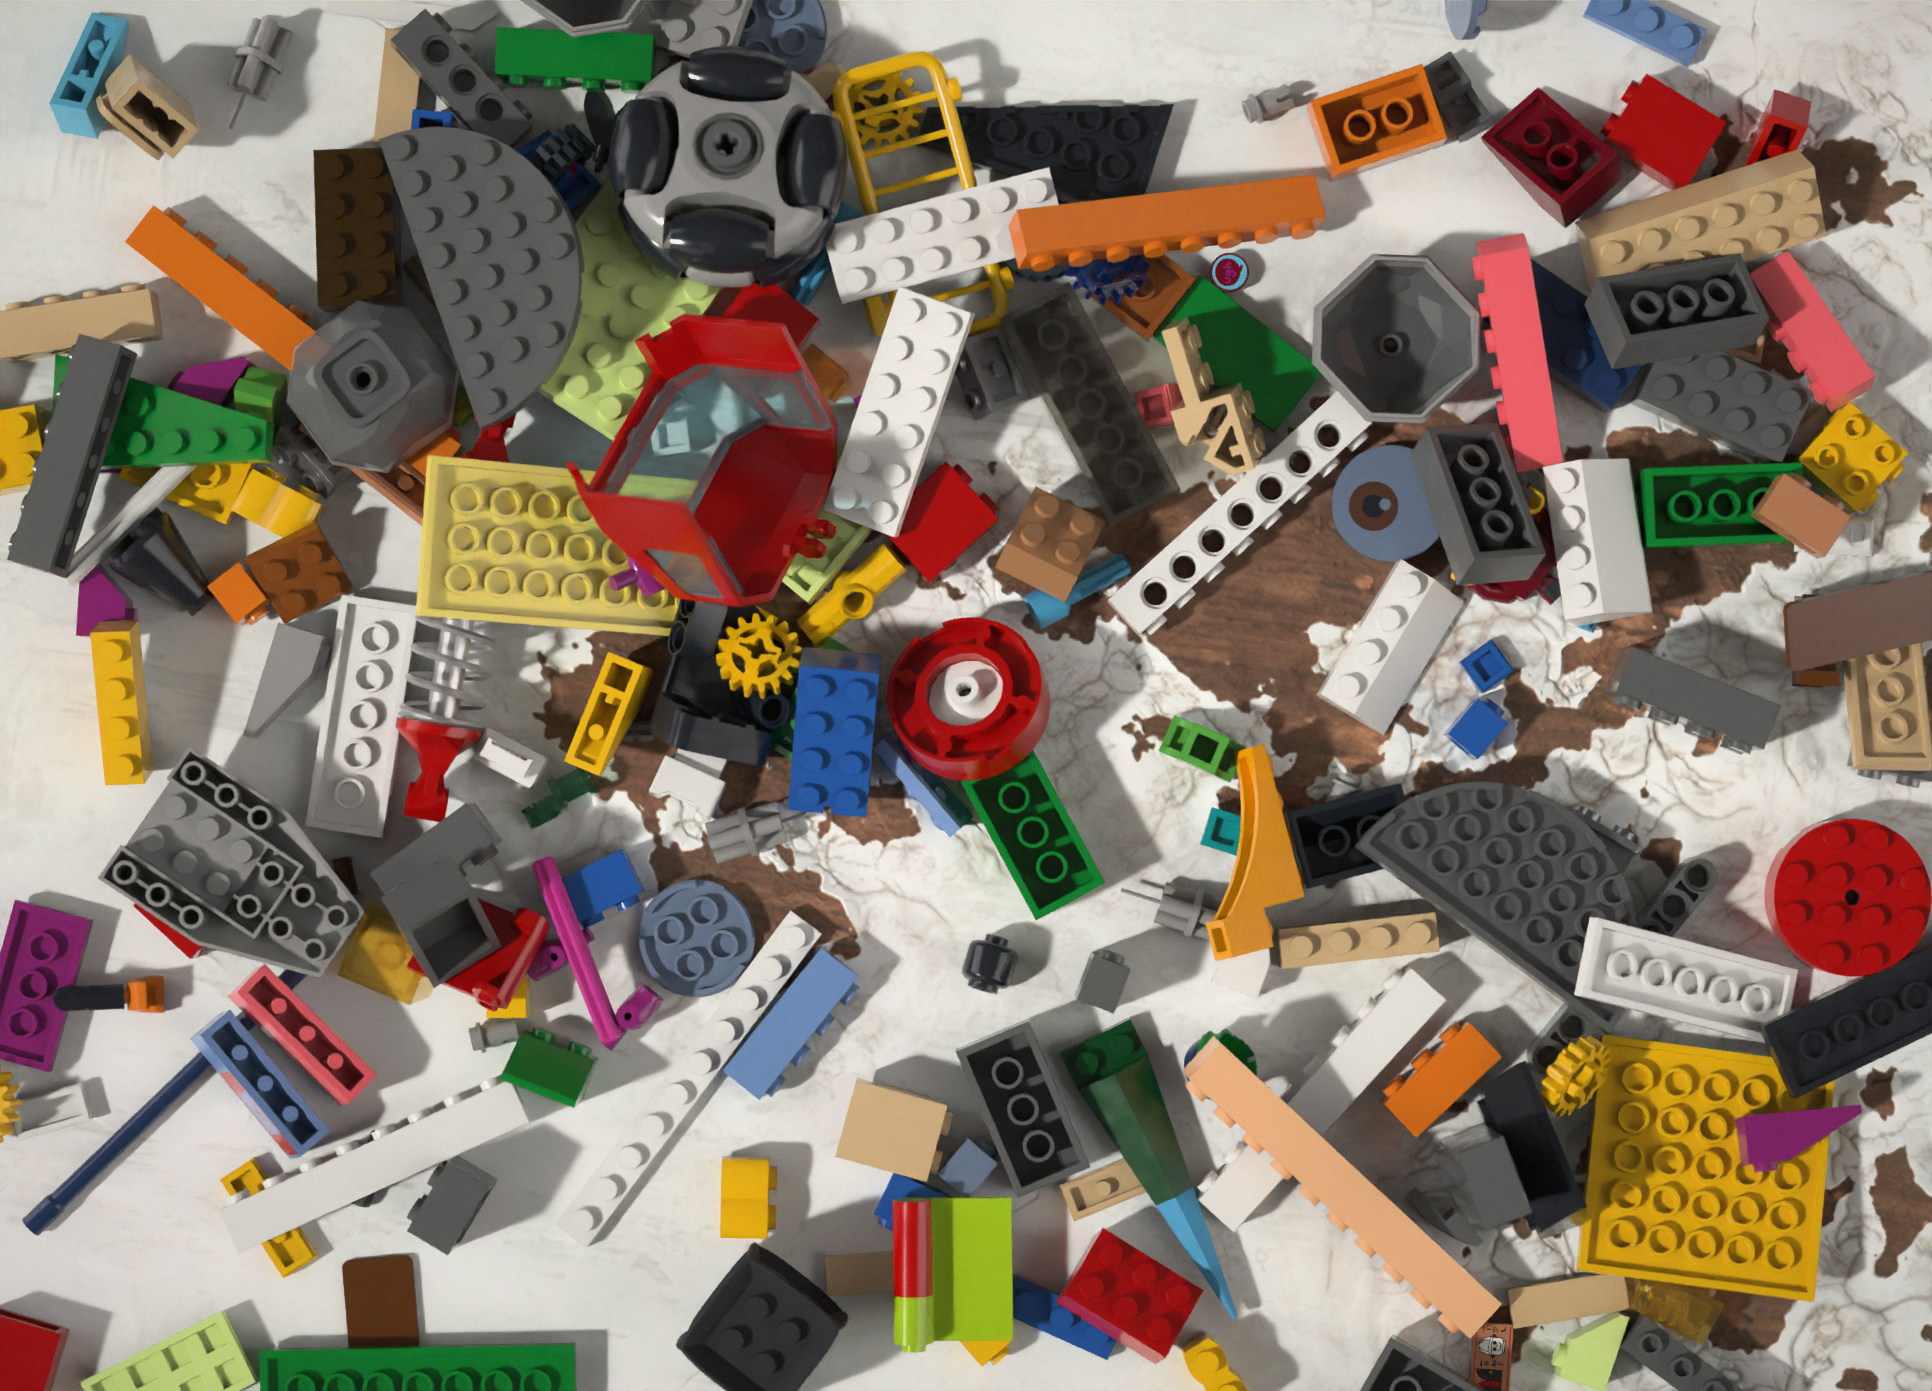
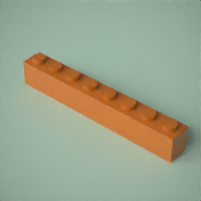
M1314 174L1018 209L1008 228L1018 270L1032 268L1033 271L1039 272L1061 264L1080 267L1091 263L1093 260L1107 259L1109 262H1119L1130 256L1142 254L1145 257L1154 258L1165 254L1167 251L1182 250L1183 253H1193L1204 247L1219 245L1222 249L1235 247L1241 242L1256 241L1257 244H1267L1278 238L1292 236L1295 240H1301L1314 235L1326 216Z

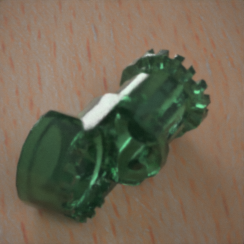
M576 767V769L558 779L553 777L547 779L553 795L543 798V801L539 800L537 804L533 803L532 809L528 806L527 809L521 810L530 829H535L561 815L562 811L568 808V803L587 793L591 795L598 793L592 778L587 779L589 772Z

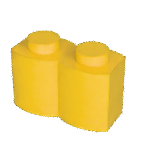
M265 466L262 473L252 468L230 510L281 537H285L315 521L318 523L326 507L317 503L321 495L302 485H299L297 491H294L283 485L286 479L285 476Z
M722 1157L720 1238L768 1239V1229H776V1206L769 1205V1190H777V1166H770V1157Z
M1204 1332L1182 1346V1354L1188 1370L1203 1385L1205 1391H1247L1239 1374L1229 1367L1222 1347L1213 1336Z

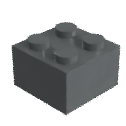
M456 1156L449 1162L445 1160L442 1164L439 1163L427 1182L428 1185L433 1187L428 1195L424 1193L421 1198H418L407 1215V1218L412 1221L407 1231L444 1254L449 1255L460 1244L498 1179L460 1156Z

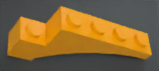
M1265 744L1233 752L1240 787V837L1236 861L1227 891L1213 920L1205 923L1215 961L1274 947L1272 941L1273 927L1265 914L1264 908L1305 897L1303 892V875L1295 862L1293 837L1286 828L1282 812L1284 808L1283 799L1276 790L1272 774L1273 761L1266 752Z

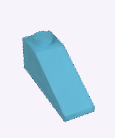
M91 13L49 103L61 132L98 139L106 119L99 112L95 99L101 93H107L104 82L122 62L129 29L128 19Z

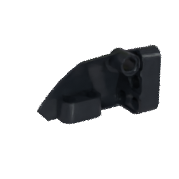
M680 599L668 639L671 657L648 727L650 732L666 744L689 752L756 766H765L776 733L774 731L775 727L782 725L790 714L789 701L782 695V683L779 684L781 692L779 695H776L772 689L766 690L765 699L760 698L757 690H753L749 698L744 697L742 686L732 691L729 684L731 678L722 680L720 668L723 666H718L716 654L721 653L718 648V640H728L725 631L727 626L737 630L739 628L738 618L742 617L747 623H751L754 613H758L761 622H766V618L754 604L737 607ZM774 639V646L781 648L784 653L781 643ZM733 659L735 666L744 673V665L737 664V660ZM770 700L768 707L762 711L764 703Z

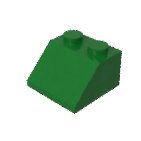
M534 1027L532 1032L527 1030L521 1032L500 1080L573 1108L579 1105L583 1100L599 1059L590 1055L592 1049L574 1041H570L569 1046L555 1042V1034L538 1027Z

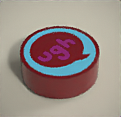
M1225 253L1218 256L1210 268L1209 276L1211 283L1224 293L1239 291L1244 287L1249 277L1247 262L1235 253Z

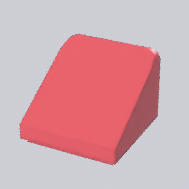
M1178 383L1165 384L1134 393L1142 431L1174 425L1170 411L1183 400Z

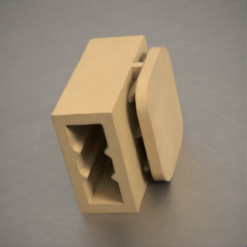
M131 54L124 59L104 82L107 93H101L95 99L98 110L103 117L156 160H160L164 152L174 159L199 131L191 104Z
M857 1078L835 1157L927 1182L929 1173L937 1175L943 1154L942 1151L936 1150L940 1135L948 1136L953 1118L952 1113L946 1112L948 1102L894 1086H886Z

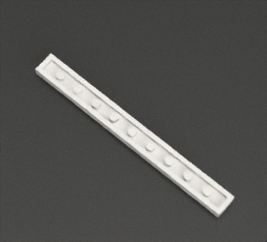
M790 910L555 1224L557 1227L585 1248L589 1246L822 933Z

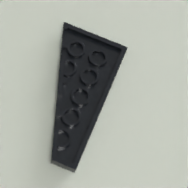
M1174 104L1098 107V105L975 108L974 106L956 107L972 165L1009 177L1049 167L1056 192L1084 201L1145 195ZM927 107L918 136L946 129L940 107ZM948 136L916 145V147L954 159Z

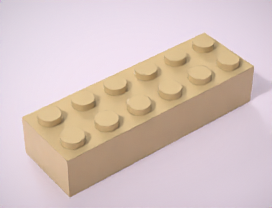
M1798 149L1575 222L1590 292L1599 277L1738 254L1741 255L1745 263L1826 236L1815 168Z

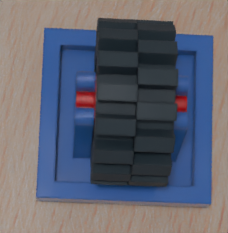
M573 123L565 125L562 129L560 128L554 135L547 130L517 150V152L534 163L549 182L556 187L570 212L597 194L602 186L584 167L586 165L585 162L595 152L596 146Z

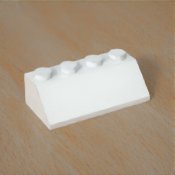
M1580 459L1543 467L1565 620L1575 626L1652 613L1653 609L1630 459Z
M1402 559L1397 561L1316 695L1381 735H1384L1464 602L1432 577Z

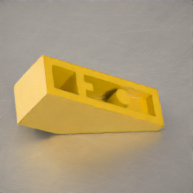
M608 652L564 762L602 776L640 710L656 670L623 656Z

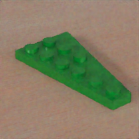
M55 354L52 417L57 404V390L64 381L69 367V358ZM130 377L101 469L272 463L273 423Z

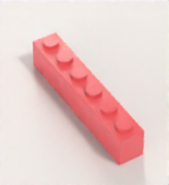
M1521 233L1476 242L1479 256L1471 257L1475 281L1483 280L1485 293L1477 294L1481 317L1489 316L1491 329L1484 330V337L1488 354L1495 353L1497 365L1490 366V373L1494 390L1501 388L1503 401L1496 402L1499 424H1507L1509 436L1503 437L1509 456L1514 461L1517 473L1563 463L1529 247L1525 235Z

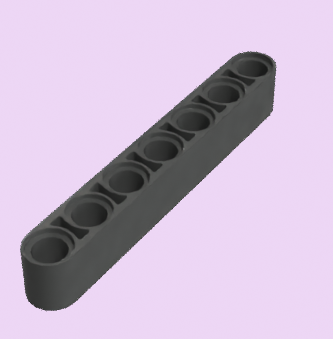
M1689 858L1682 861L1637 914V928L1640 929L1645 925H1650L1655 933L1673 937L1715 886L1718 875L1715 866L1710 861L1700 858ZM1699 865L1704 870L1705 879L1702 884L1694 887L1688 880V871L1692 866ZM1669 895H1674L1679 899L1680 909L1676 915L1669 917L1663 911V901ZM1564 1003L1530 1043L1526 1054L1528 1064L1532 1069L1545 1075L1548 1066L1541 1067L1537 1060V1055L1541 1048L1552 1046L1556 1053V1061L1559 1053H1562V1050L1571 1042L1576 1045L1581 1036L1587 1038L1593 1034L1597 1027ZM1569 1016H1577L1581 1023L1580 1030L1575 1036L1567 1037L1563 1033V1022Z

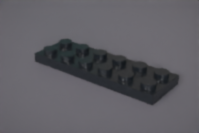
M1932 944L1905 956L1890 968L1858 978L1758 1026L1790 1098H1798L1932 1034Z

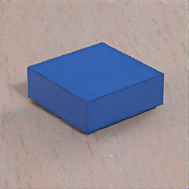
M1492 639L1458 662L1481 694L1514 671Z

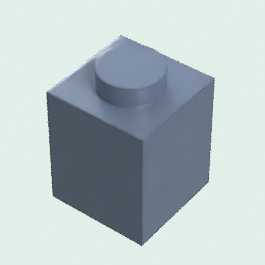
M968 1135L939 1168L937 1174L963 1197H970L998 1165V1160L993 1157L997 1150L981 1136H978L974 1141Z

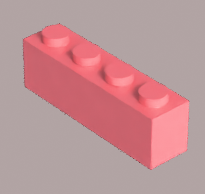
M1789 251L1784 252L1749 273L1770 318L1766 324L1769 333L1777 342L1783 341L1789 350L1787 356L1791 365L1798 373L1802 371L1811 382L1809 389L1820 405L1825 403L1829 410L1833 412L1872 389L1875 378L1874 373Z
M265 964L255 968L228 996L339 1106L351 1103L377 1075Z

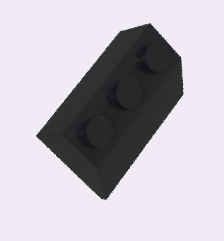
M1401 783L1286 813L1288 828L1294 842V858L1297 867L1303 875V889L1384 869L1354 846L1382 816L1406 801Z

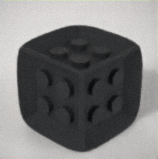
M753 1242L749 1250L735 1263L703 1304L688 1331L681 1334L677 1340L676 1347L681 1350L697 1369L725 1391H798L828 1352L839 1331L846 1326L848 1314L842 1311L836 1302L827 1296L824 1291L790 1264Z

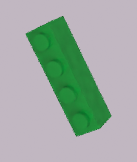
M497 27L495 74L501 81H504L505 86L511 88H527L528 82L543 83V88L551 90L567 89V84L582 85V90L590 92H604L606 86L621 87V92L638 94L655 78L656 40L654 35L606 32L573 38L563 30Z

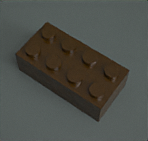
M382 148L313 150L318 307L325 312H342L357 300L403 307L400 199Z

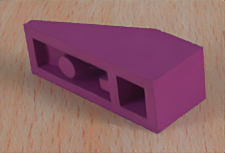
M1861 1105L1751 1115L1735 1119L1741 1166L1753 1165L1754 1173L1778 1170L1777 1163L1792 1159L1861 1114Z

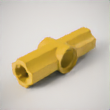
M882 544L853 571H845L838 574L832 581L831 590L797 620V623L816 645L818 644L821 647L828 637H832L851 619L856 620L868 615L873 608L874 599L908 569L888 545ZM852 592H858L854 597L846 599Z

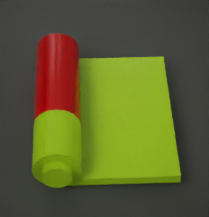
M921 1197L893 1199L894 1344L902 1345L903 1352L914 1353L926 1351V1345L932 1344L934 1341H1013L1012 1197Z

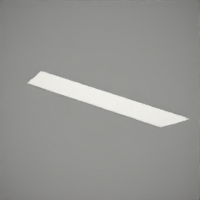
M329 0L324 10L327 13L409 23L421 11L426 9L432 16L438 12L451 28L470 31L475 30L498 14V12L403 0Z

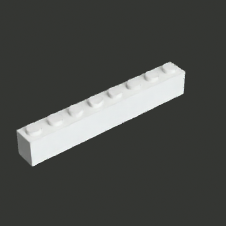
M1406 967L1403 971L1396 968L1383 982L1382 985L1386 990L1378 999L1375 1000L1371 996L1358 1009L1356 1014L1360 1018L1350 1029L1343 1026L1329 1042L1333 1048L1324 1058L1318 1054L1304 1068L1303 1072L1307 1076L1297 1087L1291 1083L1279 1095V1098L1320 1136L1330 1128L1446 1001L1412 968ZM1240 1141L1224 1156V1159L1227 1161L1226 1165L1218 1173L1211 1170L1197 1186L1201 1191L1197 1195V1199L1232 1232L1244 1222L1284 1178L1270 1165L1275 1158L1265 1149L1258 1154L1247 1143L1243 1145Z
M498 1075L481 1083L482 1091L468 1097L465 1091L443 1100L446 1108L432 1114L430 1108L427 1107L407 1116L410 1124L396 1130L393 1123L372 1132L374 1140L359 1146L356 1139L336 1148L337 1157L323 1163L321 1156H318L299 1165L300 1174L287 1179L283 1172L263 1181L265 1189L250 1195L247 1188L226 1198L228 1206L219 1211L238 1254L529 1123L531 1118L517 1086L500 1080L501 1075Z

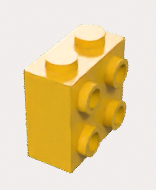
M1848 402L1834 412L1790 463H1802L1803 475L1824 494L1840 501L1845 506L1843 510L1847 514H1851L1859 509L1865 512L1877 500L1879 494L1875 490L1884 480L1891 483L1902 472L1905 465L1901 461L1907 456L1908 452L1853 403Z

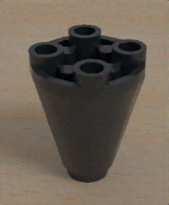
M158 507L153 509L133 531L136 535L135 537L129 533L105 557L109 562L108 566L113 571L179 611L184 612L186 610L191 616L199 612L214 597L207 587L210 583L171 516L166 511L161 512Z

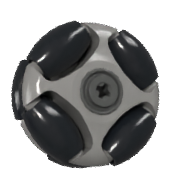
M715 46L691 52L689 62L681 61L657 75L638 93L634 100H629L622 108L614 127L609 152L611 183L615 196L621 201L617 212L625 232L635 247L652 265L677 281L689 278L690 281L715 287H745L755 283L758 287L765 288L794 276L809 265L825 248L835 228L833 220L837 217L847 179L848 148L841 121L833 117L832 112L818 91L794 70H786L785 59L763 50L742 46Z

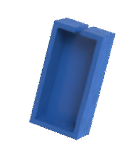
M803 647L799 664L788 810L823 813L824 806L831 807V814L866 818L870 794L882 655Z

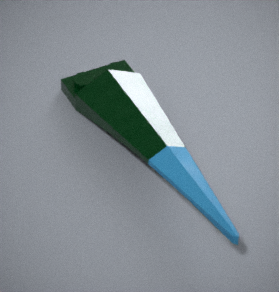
M1130 1018L1060 1051L1059 1053L1078 1091L1231 1318L1236 1320L1237 1313L1149 1056Z

